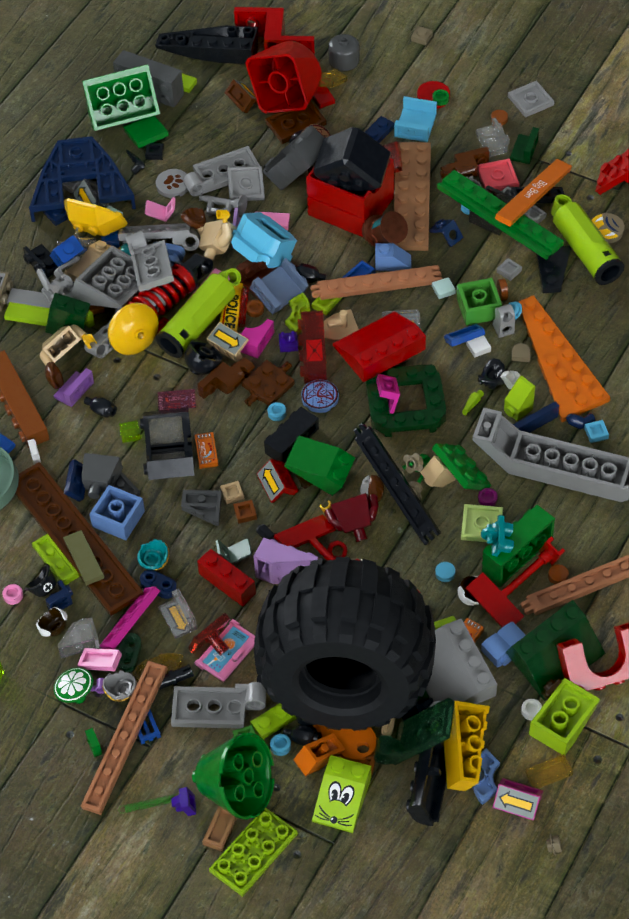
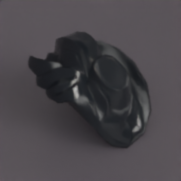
M493 358L487 362L482 374L478 375L480 385L485 384V387L488 386L489 389H496L497 386L504 384L500 376L506 369L501 360Z

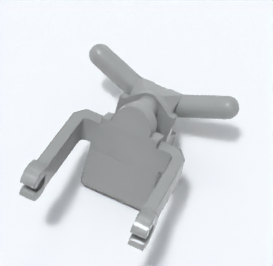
M79 256L59 266L54 271L56 278L51 283L43 269L37 270L36 273L43 285L41 291L50 304L55 293L74 298L71 296L74 283L68 275L63 274L62 270L77 263L80 260Z

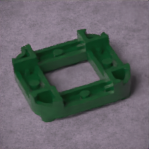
M434 365L392 367L380 373L395 377L398 386L421 384L426 409L394 412V414H391L389 412L388 399L379 395L376 382L377 376L366 381L371 426L373 429L385 434V437H392V432L429 429V433H433L446 421V404L441 376Z

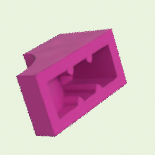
M267 319L260 326L254 328L245 327L243 332L239 334L246 337L249 341L241 350V353L258 359L275 333L274 321Z

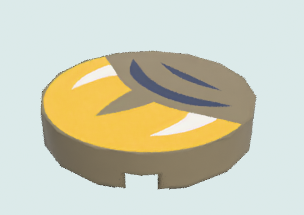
M602 213L591 219L608 243H614L622 238L625 225L618 216L611 213Z

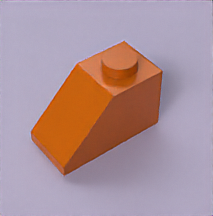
M334 733L304 745L293 760L303 774L307 776L322 769L328 764L330 755L337 757L345 751V748Z

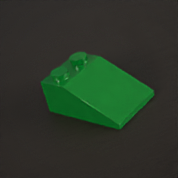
M298 436L284 467L333 496L343 487L355 457L339 447Z

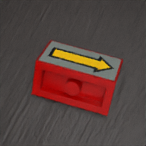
M270 459L257 472V476L271 503H274L283 493L295 495L299 491L289 471L284 467V462Z

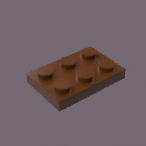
M311 101L305 110L279 112L265 118L267 126L282 144L289 142L294 133L305 129L311 124L327 125L326 119Z

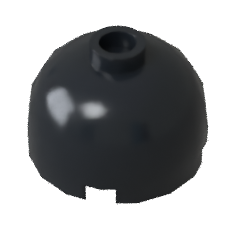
M192 340L185 351L187 366L196 375L211 373L220 365L223 358L222 354L213 346L211 349L206 347L207 343L203 341Z

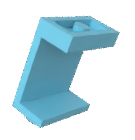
M404 96L400 119L396 120L394 124V137L428 142L437 115V102Z

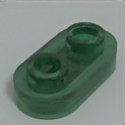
M128 633L120 642L119 651L122 656L118 663V668L124 672H130L137 667L142 647L139 635Z

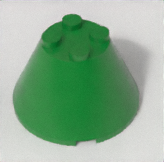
M240 733L207 754H203L197 763L196 770L192 773V780L196 783L202 795L236 818L243 820L256 818L265 810L273 793L275 778H271V766H274L273 757L268 745L259 735Z

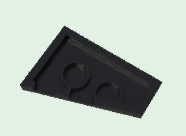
M562 246L553 255H550L547 260L536 254L542 293L561 292L571 246Z

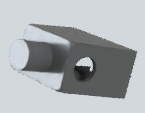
M84 453L82 482L84 488L89 490L88 496L90 498L98 499L100 492H104L108 485L115 486L123 469L120 457Z

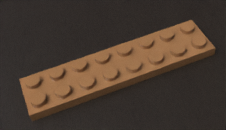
M431 142L396 143L394 211L405 218L408 225V233L402 242L394 244L403 250L428 251Z

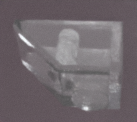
M92 617L80 619L71 624L58 643L61 658L83 653L84 648H100Z

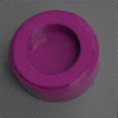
M484 488L479 492L478 502L480 505H496L498 495L494 489Z

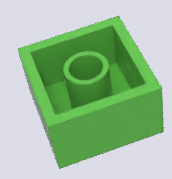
M493 278L457 284L456 299L466 326L495 319V308L501 307L502 303Z

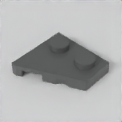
M183 490L182 510L219 526L222 491Z

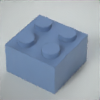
M108 485L90 512L92 527L127 540L145 512L143 498Z

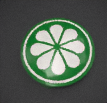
M71 668L57 678L54 684V694L58 700L65 703H83L93 686L94 678L84 668Z

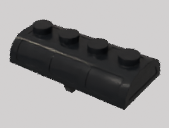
M436 729L425 731L422 743L418 745L419 758L414 764L415 778L410 783L411 797L406 803L407 812H409L411 817L416 822L427 826H433L434 822H439L447 782L444 743Z

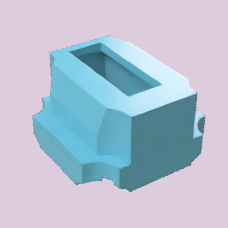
M261 212L244 213L237 230L232 232L233 238L231 241L233 248L249 261L266 262L268 268L281 266L285 258L290 262L293 257L291 253L297 242L290 232Z

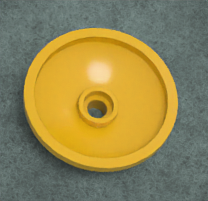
M131 303L122 307L113 316L108 327L110 345L123 355H135L144 351L151 345L157 335L159 327L157 314L144 303Z

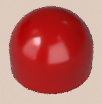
M332 541L327 547V550L332 555V548L334 546L342 548V554L334 556L335 558L347 555V546L341 541Z

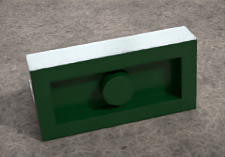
M533 127L530 136L518 135L510 160L530 164L539 140V128Z

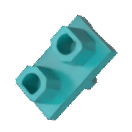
M498 515L495 523L487 524V528L481 530V537L487 540L488 544H492V556H498L500 552L510 553L514 548V541L505 538V536L510 537L512 535L513 524L505 522L503 515Z

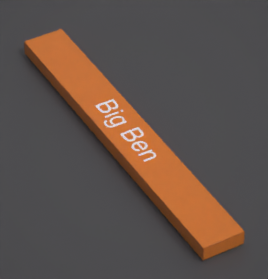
M556 159L496 213L495 219L511 227L571 171L572 166Z

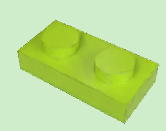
M279 703L250 721V725L253 726L257 735L264 740L296 720V715L291 716L282 710V704Z

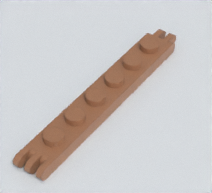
M434 265L318 281L316 285L310 286L313 298L320 297L321 300L427 286L443 278L441 277L439 266Z
M629 555L530 594L520 605L526 615L531 613L539 615L629 578Z

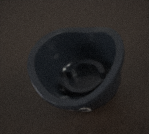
M46 564L41 570L40 575L34 581L27 584L24 590L30 591L38 597L48 595L57 584V577L50 569V565Z

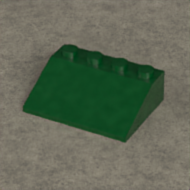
M573 600L506 651V654L544 701L546 699L541 695L544 690V684L550 679L559 678L561 681L564 679L556 644L575 638L582 642L588 667L606 653L586 615Z

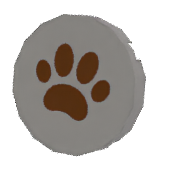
M168 169L160 173L156 179L158 193L167 198L185 195L188 189L183 179L187 173L179 169Z

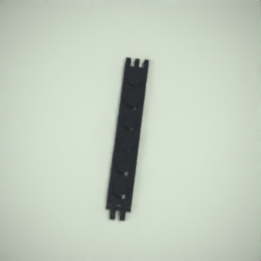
M362 422L359 425L362 432L357 427L353 430L356 434L355 441L424 545H427L429 540L426 535L432 541L435 538L432 530L437 536L441 534V531L374 430Z

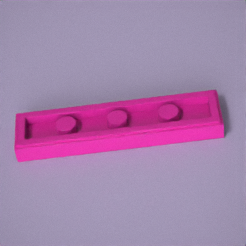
M156 586L143 590L144 595L134 601L100 644L101 649L114 650L160 592Z

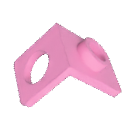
M173 197L166 207L147 200L145 214L167 222L175 210L176 198Z

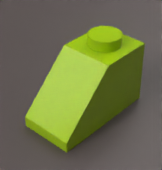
M522 375L517 379L504 402L505 413L517 422L533 410L535 385Z

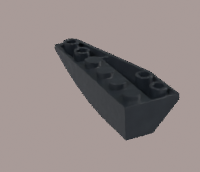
M225 25L161 33L155 46L164 51L193 59L218 63L245 64L249 57L257 54L258 27Z

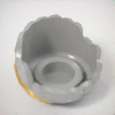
M120 670L119 673H109L103 679L102 688L108 698L113 701L123 702L131 698L137 686V681L131 673Z

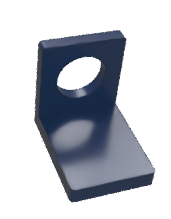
M441 219L429 229L430 233L442 232L450 247L463 238L454 219ZM451 230H454L456 232V238L454 240L450 239L449 233Z

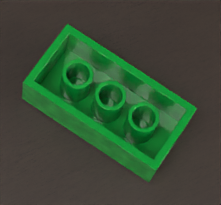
M539 505L528 509L519 521L516 520L512 523V535L510 537L505 536L506 539L514 541V548L510 553L500 552L498 556H492V545L490 544L483 550L482 572L499 588L536 556L544 543L551 536L553 537L555 518Z

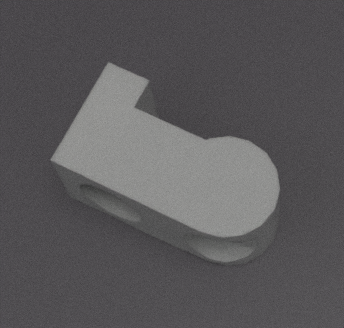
M511 304L495 308V319L492 325L499 338L514 334L515 313ZM505 327H509L508 330L502 331Z

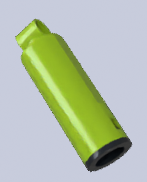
M557 195L551 209L553 223L599 285H607L618 279L624 271V264L580 204L572 202L571 198L567 195Z
M231 268L221 271L219 274H211L156 335V341L162 350L175 358H180L185 353L190 342L197 340L235 297L234 286H237L241 281V274L237 269Z

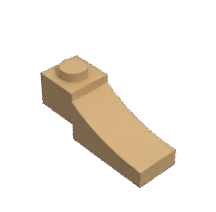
M100 240L91 244L80 260L65 270L64 274L68 275L75 282V279L111 246Z

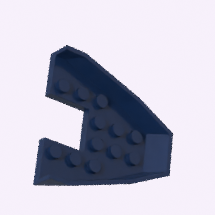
M90 136L57 141L43 166L29 210L31 220L35 222V212L63 209L65 207L62 183L96 178L100 204L131 200L132 209H136L135 197L112 158Z

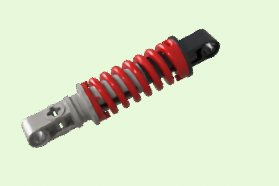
M196 253L184 263L175 262L172 266L175 281L154 287L151 290L139 292L138 296H134L126 305L144 303L151 307L159 318V315H164L166 310L172 309L173 304H178L180 299H184L186 293L189 295L198 289V281L212 270L213 261ZM110 321L93 335L97 344L91 342V349L84 345L85 351L97 358H104L114 349L108 340Z

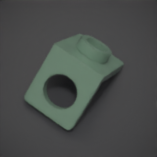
M244 539L228 548L220 540L215 541L218 554L232 565L252 555L248 539Z

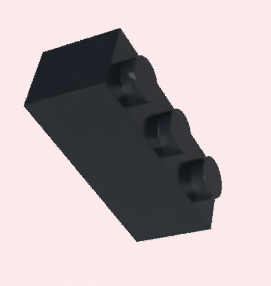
M303 407L292 412L289 419L281 423L277 430L265 439V454L274 460L285 463L298 436L310 438L319 430V418Z

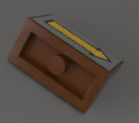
M233 79L224 92L244 113H248L252 105L257 103L254 91L246 83Z

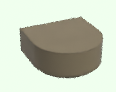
M524 343L514 345L511 361L530 362V347Z

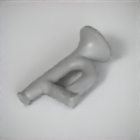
M202 194L199 196V201L207 202V216L216 215L217 210H227L230 213L232 207L234 209L238 208L239 215H243L247 208L246 195H241L234 200ZM214 204L224 205L225 208H214Z

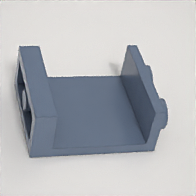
M285 258L281 266L262 279L259 277L254 279L250 289L273 315L288 305L289 300L302 292L305 293L309 285L306 278L298 273L295 265Z

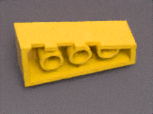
M454 700L449 703L452 721L449 734L444 740L447 789L467 791L479 783L482 764L481 751L485 744L483 737L484 731L487 730L488 722L486 721V716L489 713L490 706Z

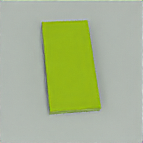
M265 808L209 868V872L243 897L297 836L298 831Z

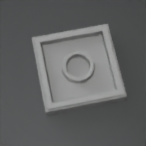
M537 80L508 92V98L525 118L554 106V100Z
M262 166L227 167L229 199L234 200L241 195H246L247 201L265 199Z

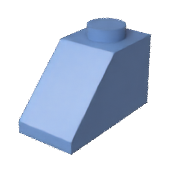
M375 243L376 271L411 269V254L394 243Z

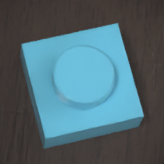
M603 420L585 424L584 429L590 443L609 439V433Z

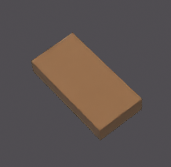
M218 806L202 841L203 845L223 852L237 818Z

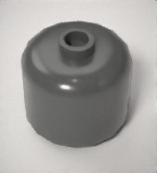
M340 34L330 40L328 58L331 67L338 71H350L357 67L360 60V44L354 36Z

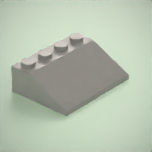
M114 246L109 247L75 279L71 296L91 303L90 305L121 309L139 292L132 257Z
M458 619L435 630L434 665L426 688L429 698H433V701H446L448 704L454 700L478 704L495 697L497 683L463 620Z

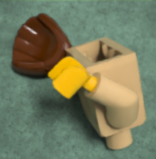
M188 208L181 214V219L188 226L197 229L200 236L198 247L205 252V257L213 261L215 255L224 254L227 251L233 238L232 232L237 230V227L227 220L230 217V213L227 210H217L216 217L219 220L206 223L205 212L202 208Z
M77 325L61 327L42 344L43 350L40 352V358L46 366V379L54 389H60L64 385L61 371L55 362L80 340H83L88 349L92 348L90 346L91 342L97 344L92 334H87Z

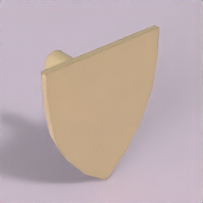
M349 309L341 310L326 318L315 333L324 338L340 340L359 329L352 310Z

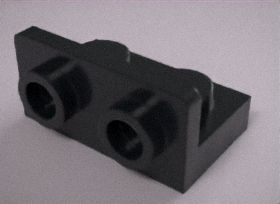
M42 244L32 250L27 246L23 248V258L28 265L31 264L35 272L38 269H43L47 278L54 275V271L58 266L50 257L51 253Z

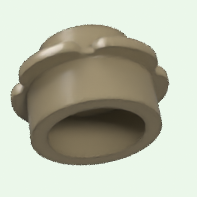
M550 834V839L546 840L549 853L553 852L554 855H557V853L563 852L559 835L552 836Z

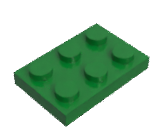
M436 443L433 446L432 450L464 489L482 490L491 487L487 476L476 467V462L467 456L466 450L462 446Z

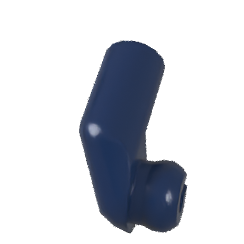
M571 413L566 417L569 425L578 429H583L585 424L596 421L592 413L585 417Z

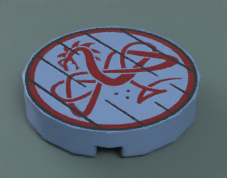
M320 379L307 383L302 390L301 398L303 405L310 411L324 413L337 405L339 393L333 383Z

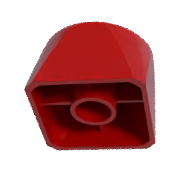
M286 41L269 47L249 57L245 63L259 109L265 114L305 110L319 89L322 80L321 67L316 56L305 45L295 41Z

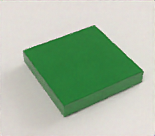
M155 116L143 118L123 127L124 132L138 148L169 136L168 130Z

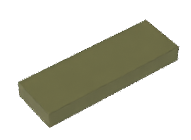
M82 530L63 537L85 585L87 586L104 579V574Z

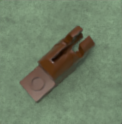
M488 147L454 154V163L440 167L442 170L440 171L441 178H445L453 170L468 178L470 176H477V165L489 163Z
M242 358L231 366L222 362L197 384L199 396L205 399L208 395L213 394L216 388L225 394L231 393L245 380L244 378H247L254 372V364L247 358Z

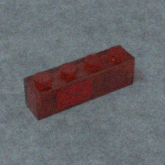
M323 311L301 312V319H298V330H302V335H298L299 346H303V350H299L300 361H303L304 366H300V377H304L305 384L313 380H327Z

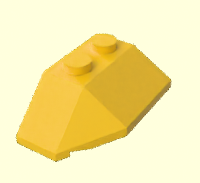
M70 198L64 199V207L73 228L78 232H87L93 236L105 237L128 224L120 212H113L110 209Z

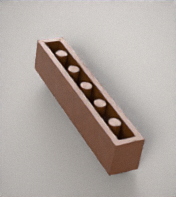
M5 350L0 351V402L5 403L4 409L6 414L12 416L11 422L14 429H19V438L22 443L25 442L28 448L27 440L34 439L37 445L48 441V431Z

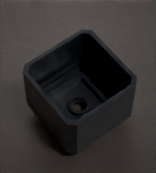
M351 127L324 138L313 170L314 175L325 183L359 196L367 193L368 190L373 191L381 188L391 152L361 129Z

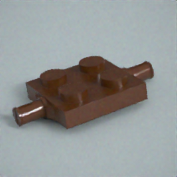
M266 359L242 382V387L251 394L244 401L245 404L251 406L256 400L262 401L268 406L275 403L295 384V380L286 374L292 367L291 363L286 361L281 367H277Z

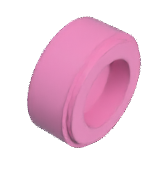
M10 584L2 592L4 601L10 605L18 604L23 599L22 588L19 585Z

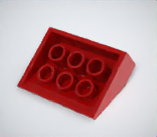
M394 311L334 342L333 347L359 378L365 382L426 350V335L414 322Z

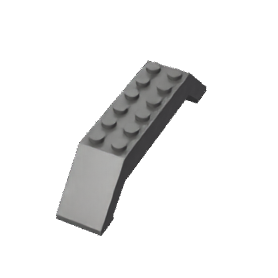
M483 407L472 440L508 474L618 502L629 500V457L520 431L502 415V412Z

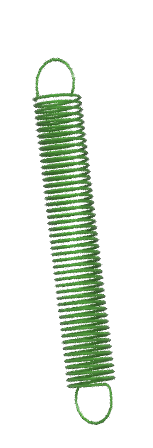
M170 795L153 801L149 799L134 805L131 803L123 806H125V810H128L126 813H129L144 806L146 807L143 809H147L163 803L161 805L169 804L174 795L167 799L165 798Z

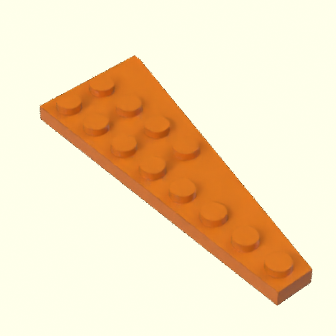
M533 295L518 301L522 305L521 317L523 322H525L528 336L531 338L532 347L537 354V360L544 379L549 386L550 395H552L554 402L556 401L559 405L560 421L565 422L566 417L571 413L580 415L610 402L608 393Z

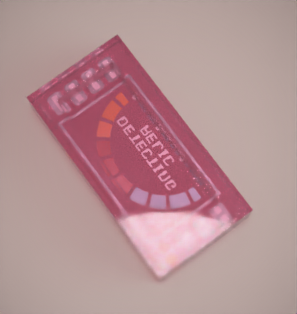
M195 389L158 392L159 411L196 408Z

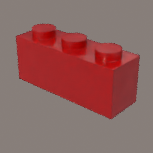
M210 549L197 561L199 574L242 607L256 594L255 581L214 550Z

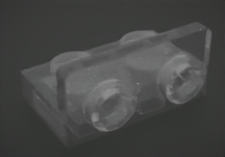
M492 118V125L476 129V136L482 147H488L489 157L508 151L509 137L507 134L505 135L502 124L496 118Z

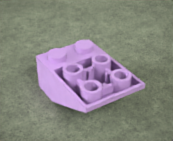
M263 538L254 554L255 577L272 584H279L282 577L289 574L291 570L300 565L309 566L311 561L318 560V557L310 552L305 553L297 550L293 546L280 544L276 540Z

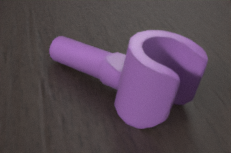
M98 678L96 685L92 686L90 692L96 691L99 694H104L102 686L103 679L105 678Z

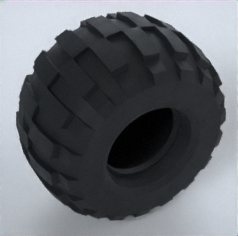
M336 557V560H325L324 558L313 560L309 566L300 565L291 570L289 574L282 577L278 586L274 585L269 591L258 616L254 640V658L257 675H261V684L266 689L268 695L273 702L281 703L282 710L291 716L296 715L302 718L303 722L326 726L327 729L334 730L352 729L356 731L367 730V727L371 726L381 727L390 724L392 718L400 719L409 709L416 705L418 697L423 696L432 675L436 647L433 615L429 605L425 606L423 595L417 590V587L410 580L400 578V573L390 567L383 568L376 565V562L366 559L362 561L350 560V557Z

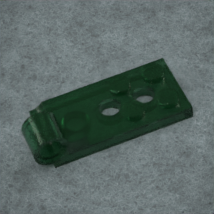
M447 698L401 722L397 729L396 739L391 736H379L376 739L374 760L383 765H397L449 739L455 701Z

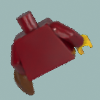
M371 475L368 496L364 493L331 504L328 500L329 505L324 508L320 504V508L325 514L328 523L340 532L344 531L345 534L353 532L356 542L366 540L368 538L364 528L372 526V522L376 519L379 508L378 502L382 499L384 493V484L380 477Z

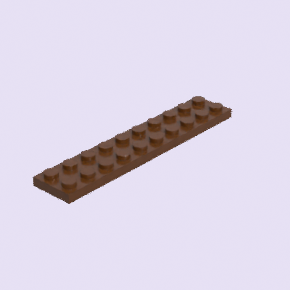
M40 462L19 473V483L15 495L43 531L49 535L81 579L82 577L63 537L82 530L104 574V579L89 584L87 587L110 616L134 603L138 597L144 595L142 589Z

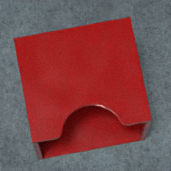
M392 158L389 160L381 188L373 191L368 190L367 193L359 196L321 181L314 175V167L306 177L308 215L363 237L362 226L364 222L373 215H382L394 199V159Z

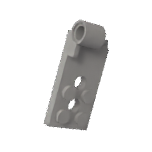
M186 223L126 226L121 228L118 233L119 241L127 243V235L143 230L147 242H151V239L172 238L173 244L182 245L187 251L196 250L200 241L199 234L194 230H190L191 227ZM193 237L196 242L189 244L186 242V238Z

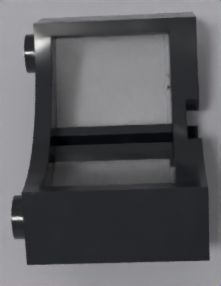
M189 408L143 412V418H140V427L145 431L147 463H143L144 475H148L149 480L195 476L192 442H188V438L191 437Z

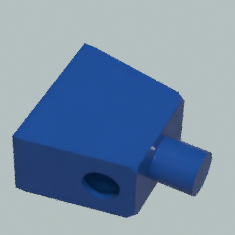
M72 235L54 248L50 257L59 267L74 257L85 253L87 248L77 235Z

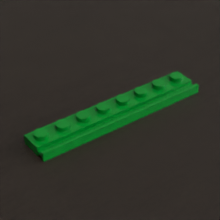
M453 170L442 179L441 183H437L438 190L547 260L550 255H553L563 246L564 240L525 215H522L511 227L495 219L496 213L507 203L459 172Z

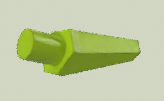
M482 390L473 392L469 396L462 411L463 415L466 416L484 396Z

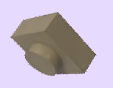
M417 26L411 35V41L427 45L433 35V30Z

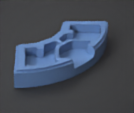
M487 748L481 752L482 764L479 783L473 786L475 796L482 805L495 796L498 789L494 783L493 776L500 766V762Z

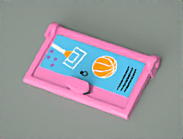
M232 619L224 631L194 663L200 669H205L222 682H225L254 648L255 635Z

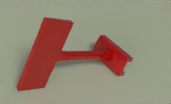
M323 514L274 535V538L280 544L296 548L305 543H310L326 560H336L317 540L319 537L336 531Z
M552 536L539 550L538 559L503 590H499L484 572L465 588L501 628L510 622L517 624L524 617L507 596L543 564L546 565L549 562L553 566L565 552L563 548L559 552L551 544L554 540Z

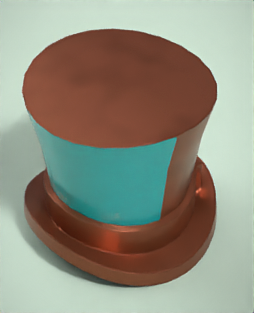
M389 211L384 215H373L362 226L364 239L373 247H375V243H400L406 238L408 233V225L405 218L395 211Z

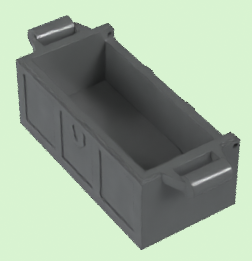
M313 126L307 127L275 157H272L263 166L262 172L280 190H283L317 161L324 137Z

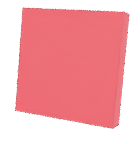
M510 158L477 165V173L482 186L489 193L502 191L507 186L510 188L519 187V181Z

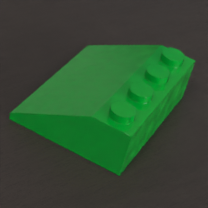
M148 64L82 80L87 110L94 131L160 114Z

